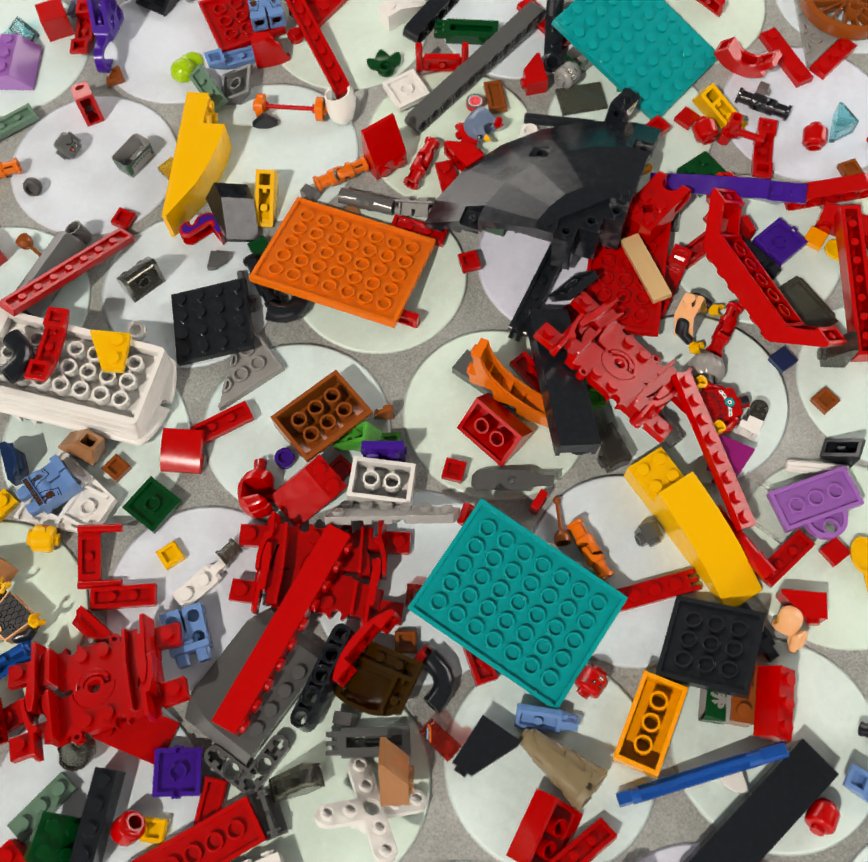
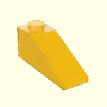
M714 83L703 88L692 99V102L701 113L707 116V118H713L721 128L726 127L727 120L732 112H737ZM743 118L741 122V129H743L747 125Z
M256 169L255 211L258 227L274 226L279 173L275 170Z

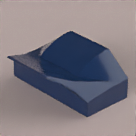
M1 442L0 451L7 479L15 486L23 484L21 480L27 477L29 473L25 454L16 449L13 443Z

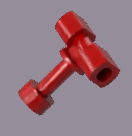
M732 112L727 120L726 127H723L719 133L717 142L721 145H727L732 137L736 139L740 136L752 140L753 145L761 147L766 133L759 130L757 133L741 129L743 115L738 112Z

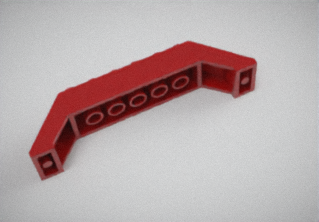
M714 188L710 196L703 250L707 254L706 258L717 268L718 275L727 282L728 289L739 299L740 306L749 313L750 320L759 327L762 337L769 342L817 347L843 346L848 343L836 326L814 327L804 324L739 235L741 211L745 203L735 190Z

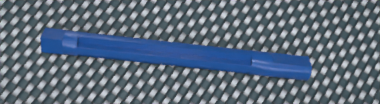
M780 741L629 788V790L617 793L616 797L620 808L631 804L635 805L787 758L789 753L784 742Z

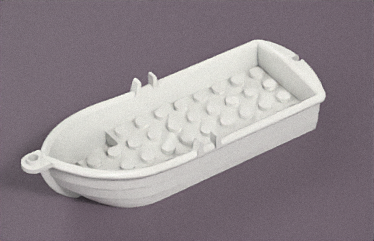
M0 308V367L8 362L12 356L11 351L3 344L4 337L12 330H19L27 337L33 346L35 358L45 329L43 325L44 318L19 313L14 317ZM69 324L60 358L52 375L46 382L28 380L23 376L16 383L11 384L0 372L1 413L13 415L21 422H23L24 418L30 419L34 425H37L38 422H43L75 431L87 429L104 438L137 446L146 444L163 424L170 409L162 407V405L165 403L172 404L177 383L176 361L167 355L164 348L131 340L124 373L103 372L91 337V330Z

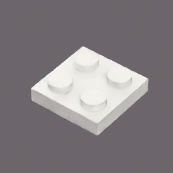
M414 69L382 83L383 89L399 112L420 103L430 93Z

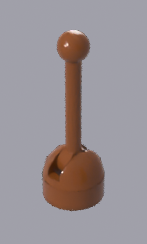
M22 233L17 237L16 244L24 250L31 249L39 257L41 256V253L33 247L31 236L27 233Z
M555 496L553 503L556 505L559 530L554 534V544L556 546H567L572 543L571 536L567 530L563 529L560 510L561 498Z

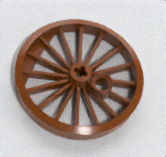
M799 0L806 18L823 32L849 40L868 38V0ZM837 10L832 17L826 15L832 11ZM843 10L842 22L835 20ZM847 19L851 20V24H846Z

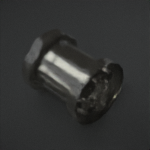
M232 538L228 539L229 542L220 551H215L227 566L230 564V560L238 553L243 552V549Z

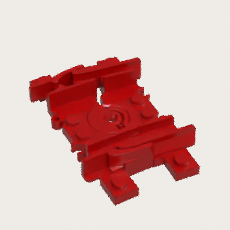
M585 291L582 292L570 303L580 315L563 334L546 322L535 332L533 337L546 347L552 356H555L564 347L568 355L564 363L572 370H577L576 378L581 381L587 378V382L604 396L606 402L609 399L616 401L617 405L614 409H619L630 418L629 422L637 429L644 425L642 429L661 444L674 427L659 416L658 413L667 403L672 401L686 414L671 379V376L678 372L672 366L675 361L672 360L665 367L659 365V356H651L650 352L634 338L633 333L631 335L623 333L625 326L620 325L618 321L624 313H616L617 305L620 301L618 298L609 304L604 303L600 306ZM690 367V368H689L688 370H686V371H692L693 368Z
M276 511L271 512L267 525L241 524L239 546L258 548L255 562L257 572L254 581L233 578L229 601L251 604V612L258 615L262 594H267L265 603L278 608L325 528H315L310 524L309 530L302 532L300 531V523L294 527L289 526L288 522L281 524V517ZM380 520L378 536L372 538L373 528L361 526V530H356L352 533L351 525H343L342 531L350 534L352 537L353 548L348 555H344L340 571L337 574H333L329 590L326 593H322L318 609L311 613L326 615L330 620L332 613L338 611L341 613V621L347 618L360 620L359 628H361L378 614L393 609L401 617L396 626H401L404 603L383 600L384 590L378 587L380 580L387 579L388 554L409 555L410 532L387 531V524L384 523V520ZM368 553L381 554V558H372V572L370 573V558ZM358 573L359 579H370V584L360 583L354 580V577L343 574Z
M142 613L139 614L140 634H138L137 628L129 631L123 628L121 629V636L119 634H112L110 636V644L100 642L85 647L77 645V651L73 655H71V651L67 648L58 654L51 648H47L37 642L31 643V661L8 667V688L13 691L26 687L25 698L20 699V710L24 725L28 731L9 739L10 762L16 764L29 758H34L36 762L44 761L42 739H44V744L54 745L59 748L71 742L83 745L86 742L85 734L87 733L92 736L112 728L120 730V721L124 718H127L126 722L130 725H133L136 719L145 716L148 721L155 722L163 716L162 707L166 709L191 700L187 678L181 676L165 682L161 662L162 651L183 646L182 625L179 622L155 628L154 620ZM100 685L99 690L94 692L95 686ZM58 690H60V691H61L62 693H64L65 695H66V694H71V695H68V696H66V697L61 698L60 696H58L57 694H55V693L52 692V691H58ZM46 718L47 721L39 724L38 719Z

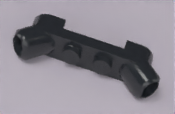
M547 0L543 65L545 70L551 73L560 67L562 61V34L551 24L564 11V0Z

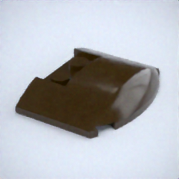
M371 641L352 664L357 669V672L344 687L336 684L333 693L342 702L360 712L374 716H398L402 714L424 663Z

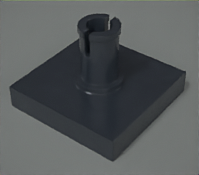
M595 271L575 273L548 296L552 302L572 300L599 277Z

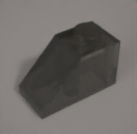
M857 332L844 334L843 336L848 343L843 346L818 348L817 359L820 360V366L845 368L859 351Z
M613 422L608 423L597 457L599 466L602 469L604 468L607 473H610L629 464L632 458Z
M301 763L268 779L273 803L306 795L325 786L320 763Z

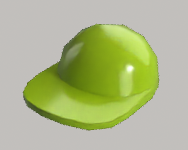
M189 52L175 60L171 65V76L178 82L191 81L189 75L199 64L203 65L201 56L196 52Z

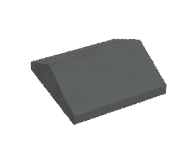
M251 63L222 75L221 91L228 99L225 105H242L250 95L253 67Z

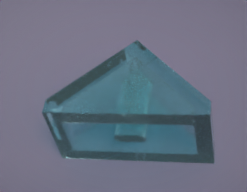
M18 16L9 23L2 33L19 34L34 43L40 36L36 30Z
M839 102L833 114L829 136L830 143L853 133L859 122L843 102Z

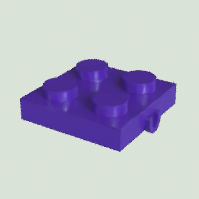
M779 217L758 234L752 243L765 252L767 256L771 257L776 262V265L781 267L804 248L808 241L797 233L798 230L795 226L790 227Z
M362 441L361 454L367 458L406 462L407 446H404V441Z
M175 745L174 748H155L152 797L181 799V797L200 796L203 748H184V745Z

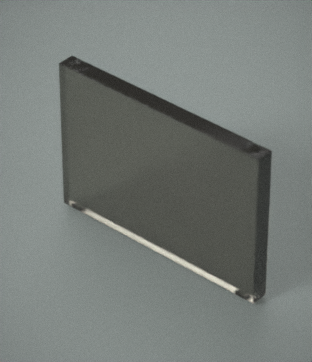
M600 82L576 85L569 89H555L562 116L608 108Z

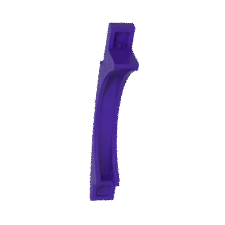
M650 173V180L656 173ZM665 173L667 174L665 189L670 191L677 190L682 185H685L692 190L691 195H711V191L714 188L735 190L740 198L753 199L775 205L783 202L805 204L807 184L745 177Z

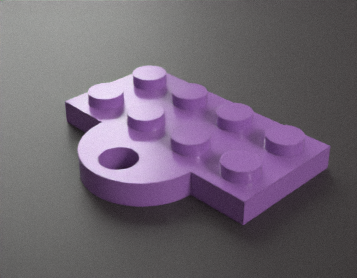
M845 465L766 494L784 533L805 527L812 536L821 540H831L841 535L848 525L846 511L864 504ZM825 523L832 524L835 532H828L825 529Z

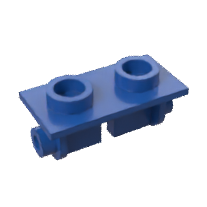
M31 640L22 642L0 655V679L8 675V667L31 661Z

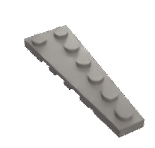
M347 500L332 509L324 519L325 525H328V523L331 525H351L352 521L362 520L364 525L373 524V522L384 520L385 524H393L404 520L406 524L455 523L461 516L460 507H453L450 504L439 507L432 506V504L414 506L411 503L392 505L391 502L373 504L371 501L353 503V501Z

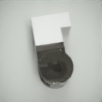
M763 400L753 401L746 411V421L741 419L734 433L753 442L759 434L768 413L767 403Z

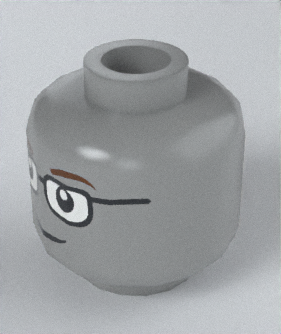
M566 61L555 70L556 84L565 89L571 88L581 78V69L575 62Z

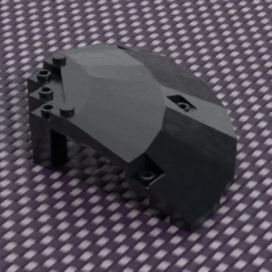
M584 121L541 129L505 143L468 168H465L435 200L425 221V227L443 232L444 229L457 233L465 230L475 234L482 233L483 228L486 227L515 231L552 242L550 265L567 270L570 268L574 255L593 260L599 245L618 250L630 205L644 169L648 166L654 149L657 146L662 129L636 122Z

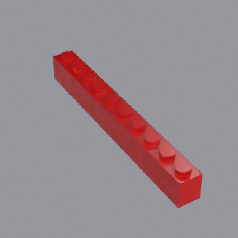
M328 523L212 718V722L238 737L241 733L244 734L251 723L249 721L253 712L256 713L263 703L261 698L266 691H270L275 682L273 679L277 671L280 672L285 666L286 655L296 647L298 642L297 636L300 631L303 632L309 624L308 617L312 611L315 612L321 602L319 599L323 592L326 593L329 590L333 574H337L340 571L344 555H348L351 552L354 544L350 534Z

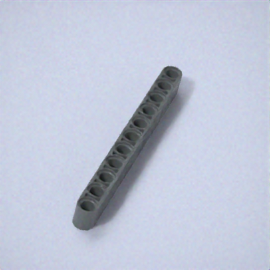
M533 1L526 4L418 103L405 117V124L419 134L424 132L544 20L546 10Z

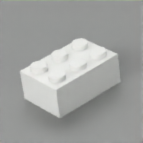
M354 456L347 490L348 500L353 501V503L371 501L373 504L391 502L392 505L412 504L417 474L416 464Z

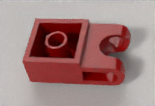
M662 171L656 173L633 197L625 223V229L633 234L639 233L641 239L648 244H651L670 224L674 216L689 201L692 192L685 185H682L677 190L670 191L665 189L667 174Z

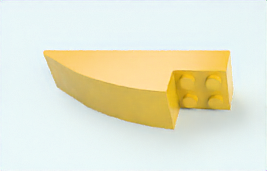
M187 92L162 211V218L171 237H175L179 233L180 226L184 222L190 221L207 201L206 196L213 183L219 182L231 153L232 145L225 124H217L218 114L214 111V102L211 101L209 93Z
M662 447L627 468L624 474L625 479L691 567L695 568L696 573L719 604L738 607L762 591L733 531L693 471L684 476Z

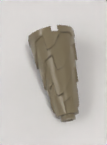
M526 728L519 737L521 740L520 745L532 758V761L548 776L549 781L578 811L589 802L592 794L596 793L607 776V772L604 769L588 761L574 750H569L555 739L549 738L537 729L532 728L529 730Z

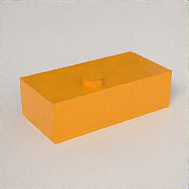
M644 670L612 761L657 779L688 687Z

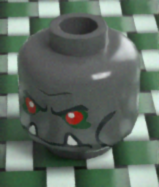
M62 132L54 142V147L57 149L56 154L63 159L67 157L74 159L82 149L81 140L71 132Z

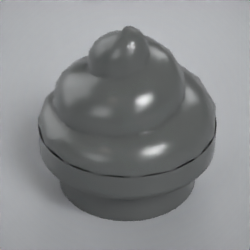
M30 177L24 181L23 189L27 195L37 196L42 192L43 185L38 179Z

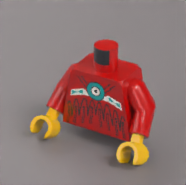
M703 375L694 378L698 384V389L702 390L700 394L718 435L731 433L739 424V419L743 414L742 408L750 406L748 396L737 397L733 388L712 384Z

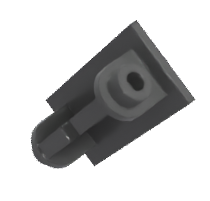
M275 787L265 788L253 794L252 797L260 823L268 838L266 841L288 833L289 831Z

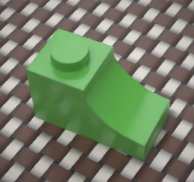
M368 421L362 422L335 441L333 448L337 451L354 450L361 452L362 441H381L382 431Z

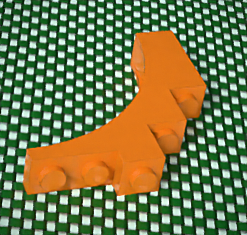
M480 338L478 344H475L471 351L473 362H470L467 368L469 381L493 391L494 400L515 407L517 417L549 428L541 394L513 376L496 358L490 347L489 340Z

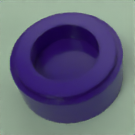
M281 448L274 455L275 463L281 469H289L295 464V455L289 448Z

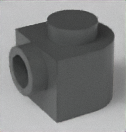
M655 520L639 526L634 532L635 541L641 547L646 545L653 547L661 543L660 538L663 537Z

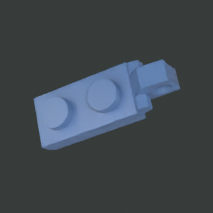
M517 703L514 726L517 728H528L530 730L533 728L538 731L559 734L565 730L576 732L578 730V715L558 709Z

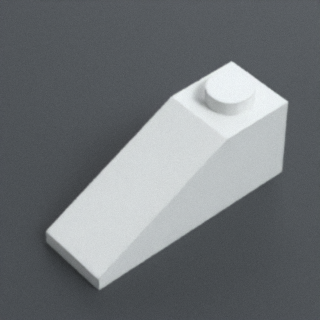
M388 0L378 6L379 22L390 32L409 21L427 1Z

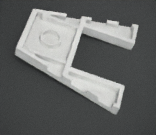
M60 450L57 455L65 462L76 480L81 482L80 485L83 491L68 501L59 516L52 513L47 514L43 511L33 517L25 508L30 501L23 502L14 515V518L19 521L53 525L56 529L78 533V525L103 524L118 500L70 454Z

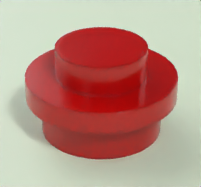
M293 27L287 32V37L293 44H300L304 39L299 27Z

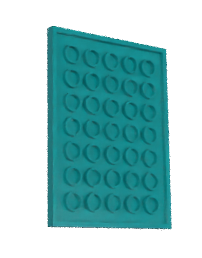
M574 0L551 24L621 92L624 88H631L633 92L641 97L640 110L650 120L657 115L661 117L717 60L713 54L715 49L664 0Z
M481 498L407 609L550 708L558 709L628 597Z

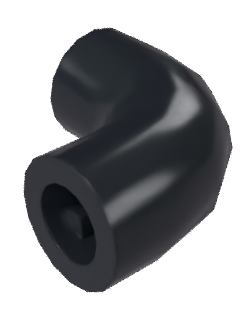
M293 295L288 303L279 304L269 301L265 320L275 323L295 321L305 314L310 301Z
M12 330L3 339V344L11 351L12 356L8 362L0 367V372L11 384L16 383L25 375L30 359H34L33 346L19 330Z
M434 650L424 661L423 668L431 675L433 686L424 696L423 700L431 709L440 714L454 694L455 677L453 669L447 660L437 650Z

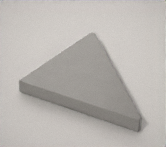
M794 0L806 67L810 69L811 65L840 38L827 34L814 26L804 15L800 1ZM831 13L826 14L829 17L833 16ZM835 18V20L842 22L839 18Z
M253 325L255 349L231 354L221 400L218 404L220 411H223L285 371L282 363Z

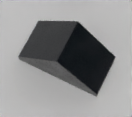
M825 438L819 456L835 464L848 465L850 469L860 460L866 440Z

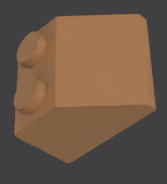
M380 737L378 772L381 806L409 805V796L414 795V765H409V755L386 737Z

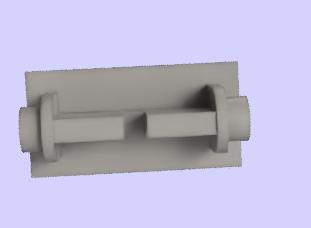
M399 197V199H395V203L398 205V207L395 206V214L411 217L412 210H415V217L427 218L431 211L429 206H433L432 201H429L428 198L410 200V197Z

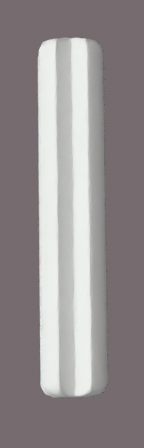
M787 460L785 470L787 472L819 475L845 464ZM845 465V467H846V469H847V471H848V473H849V466H848V465Z

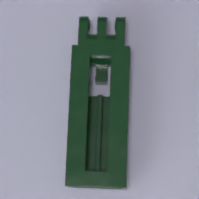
M451 18L436 20L434 37L445 38L446 43L449 44L467 42L470 45H483L498 31L499 21Z

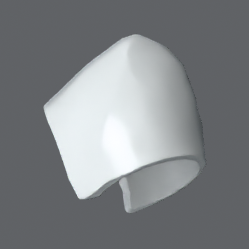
M351 86L347 87L348 92L343 98L335 101L332 98L330 88L325 92L324 98L327 113L337 125L346 126L353 119L356 109V95Z

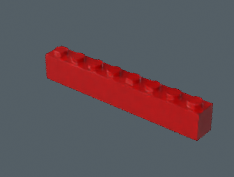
M842 205L834 214V224L851 362H868V260L861 205Z

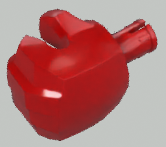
M262 458L254 460V469L246 472L238 484V501L241 509L248 516L261 519L270 516L271 512L275 510L273 505L270 504L273 501L269 496L276 491L274 489L275 478L273 474L266 470L267 461Z

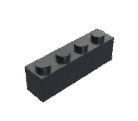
M95 767L69 862L103 861L126 772Z

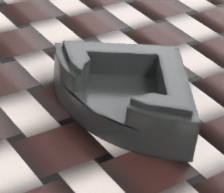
M211 251L207 265L208 271L217 270L218 267L226 264L231 257L230 253Z

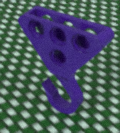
M87 0L92 32L97 38L94 47L95 66L99 73H110L113 59H104V52L108 44L115 39L124 21V14L116 0Z

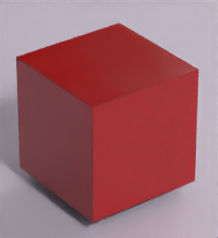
M48 0L35 4L39 20L50 42L75 34L61 0Z

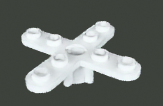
M361 757L352 758L349 761L347 770L356 799L320 805L315 811L314 821L323 829L348 825L351 828H357L367 834L373 857L377 862H394L398 850L388 818L422 812L426 808L427 797L422 791L414 789V795L409 796V805L381 806L380 793L369 761Z

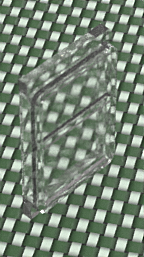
M748 472L739 484L757 525L755 526L779 544H782L790 532L784 533L766 496L768 492L776 489L759 476Z

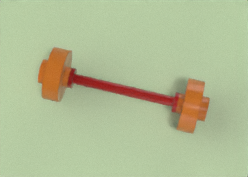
M259 93L256 94V98L253 100V110L256 113V117L260 116L263 112L267 113L269 109L312 111V113H315L316 121H324L325 115H328L324 97H316L315 104H312V106L269 104L266 95Z

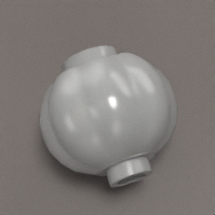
M703 351L695 355L687 364V370L690 367L693 368L691 371L693 378L703 375L708 382L718 384L725 376L726 370L722 358L711 351Z

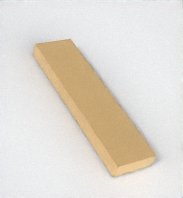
M639 233L620 240L622 248L652 303L655 304L672 297L668 285Z

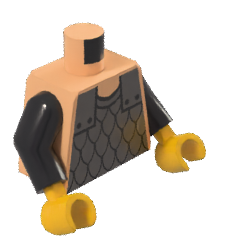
M697 292L685 293L674 314V335L678 336L686 345H689L691 354L702 353L700 349L705 348L703 342H694L693 340L707 313V309H709L711 316H721L718 309L724 310L722 304H712L713 302L709 298Z
M1 577L0 641L3 639L11 644H19L32 640L40 626L46 624V620H41L39 618L41 613H34L17 595L10 591L7 592L6 590L12 584L9 581L3 583L4 578Z

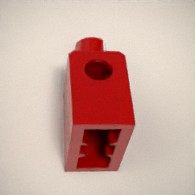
M84 81L71 86V92L87 126L105 121L88 82ZM91 105L93 110L87 111L86 107Z

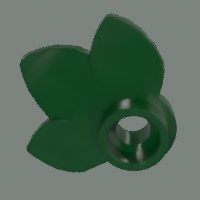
M382 49L377 52L375 58L367 59L368 67L371 70L377 71L382 77L393 75L395 68L401 63L399 52L389 56Z

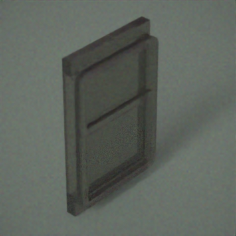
M795 276L778 287L805 325L831 327L838 322L835 318V313L803 278Z

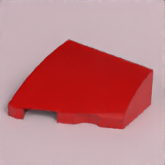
M252 32L251 45L257 69L277 66L291 60L290 53L286 54L282 50V45L274 39L270 32Z

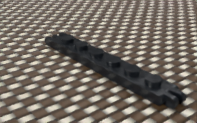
M552 242L508 327L510 331L508 338L513 339L515 333H517L518 335L515 340L517 342H520L522 336L527 337L528 335L525 321L529 309L541 308L560 270V267L550 265Z

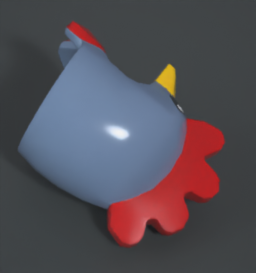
M480 106L470 113L464 123H457L455 125L457 130L455 135L457 139H461L460 142L473 143L477 147L478 143L483 141L491 142L492 140L488 135L500 129L504 124L501 117H494L485 107Z

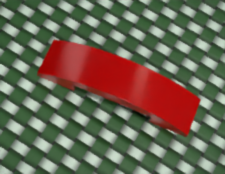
M77 0L75 38L71 39L69 52L70 54H88L92 49L95 35L92 32L87 0Z
M762 117L758 119L756 133L758 130L765 132L766 137L761 147L753 145L752 177L771 180L773 144L778 120Z
M678 244L674 245L666 264L665 282L672 293V297L662 300L661 319H663L693 253V250Z
M48 307L43 321L45 329L35 358L29 361L24 375L25 379L46 382L52 375L64 346L70 316L69 309Z
M393 609L380 613L369 620L348 641L338 658L332 680L341 687H344L357 672V669L352 664L380 631L388 635L400 621L401 617Z

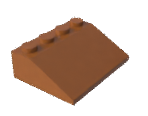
M334 370L272 415L271 420L284 439L306 462H309L372 415L373 411L341 374Z

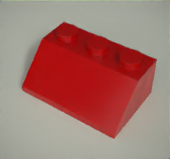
M489 393L475 399L457 427L458 430L501 467L523 447L533 433L529 427L501 403L494 400Z
M782 665L758 666L754 736L775 743L783 741L785 745L792 741L793 708L795 705L794 685L796 683L795 670Z
M536 789L506 856L517 862H548L572 842L583 814L559 798Z

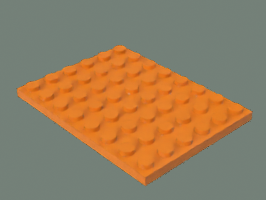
M297 197L249 275V280L265 287L395 328L436 246V239Z

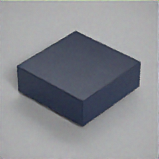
M785 346L768 358V361L780 374L791 368L798 361Z

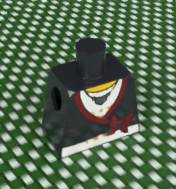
M624 88L611 101L605 121L631 122L640 112L641 97L633 92L631 88Z

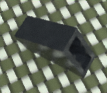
M482 715L453 760L452 764L456 766L454 771L464 778L467 775L473 777L520 745L521 740Z

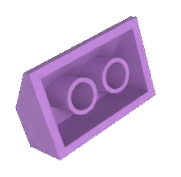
M19 34L0 35V90H34L43 51L42 46Z

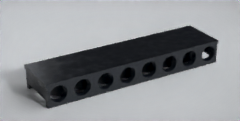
M529 309L525 324L555 456H559L560 453L591 452V454H596L602 443L586 380H578L575 376L577 370H572L564 363L568 357L567 350L564 347L555 356H552L550 351L533 337L535 332L546 322L563 334L571 325L568 309Z
M803 738L795 741L787 749L789 757L776 761L749 790V793L744 795L683 862H760L835 780L839 773Z

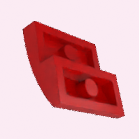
M163 428L160 471L201 474L204 461L202 449L205 432L203 430Z

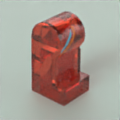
M432 718L418 731L447 763L462 748Z

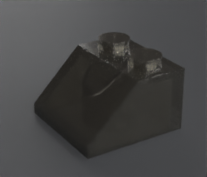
M148 256L138 261L136 265L124 271L116 278L122 289L134 303L166 281L157 262Z

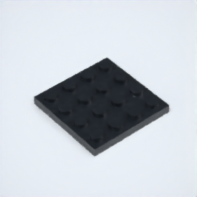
M245 277L171 295L176 359L179 366L255 349L248 285Z
M677 595L655 675L675 683L749 700L767 618L766 613Z

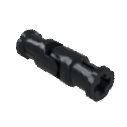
M742 87L734 103H742L747 105L748 108L766 115L780 117L783 121H786L792 108L791 105H783L778 103V100L768 98L756 92L753 94L745 91Z
M250 254L243 259L244 265L249 270V275L260 259L257 254ZM254 283L258 294L265 301L264 305L266 308H268L269 301L281 304V299L276 295L275 289Z

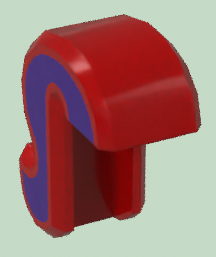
M210 212L199 215L193 225L186 221L179 228L181 238L187 245H194L211 233H214L223 245L226 243L213 213Z

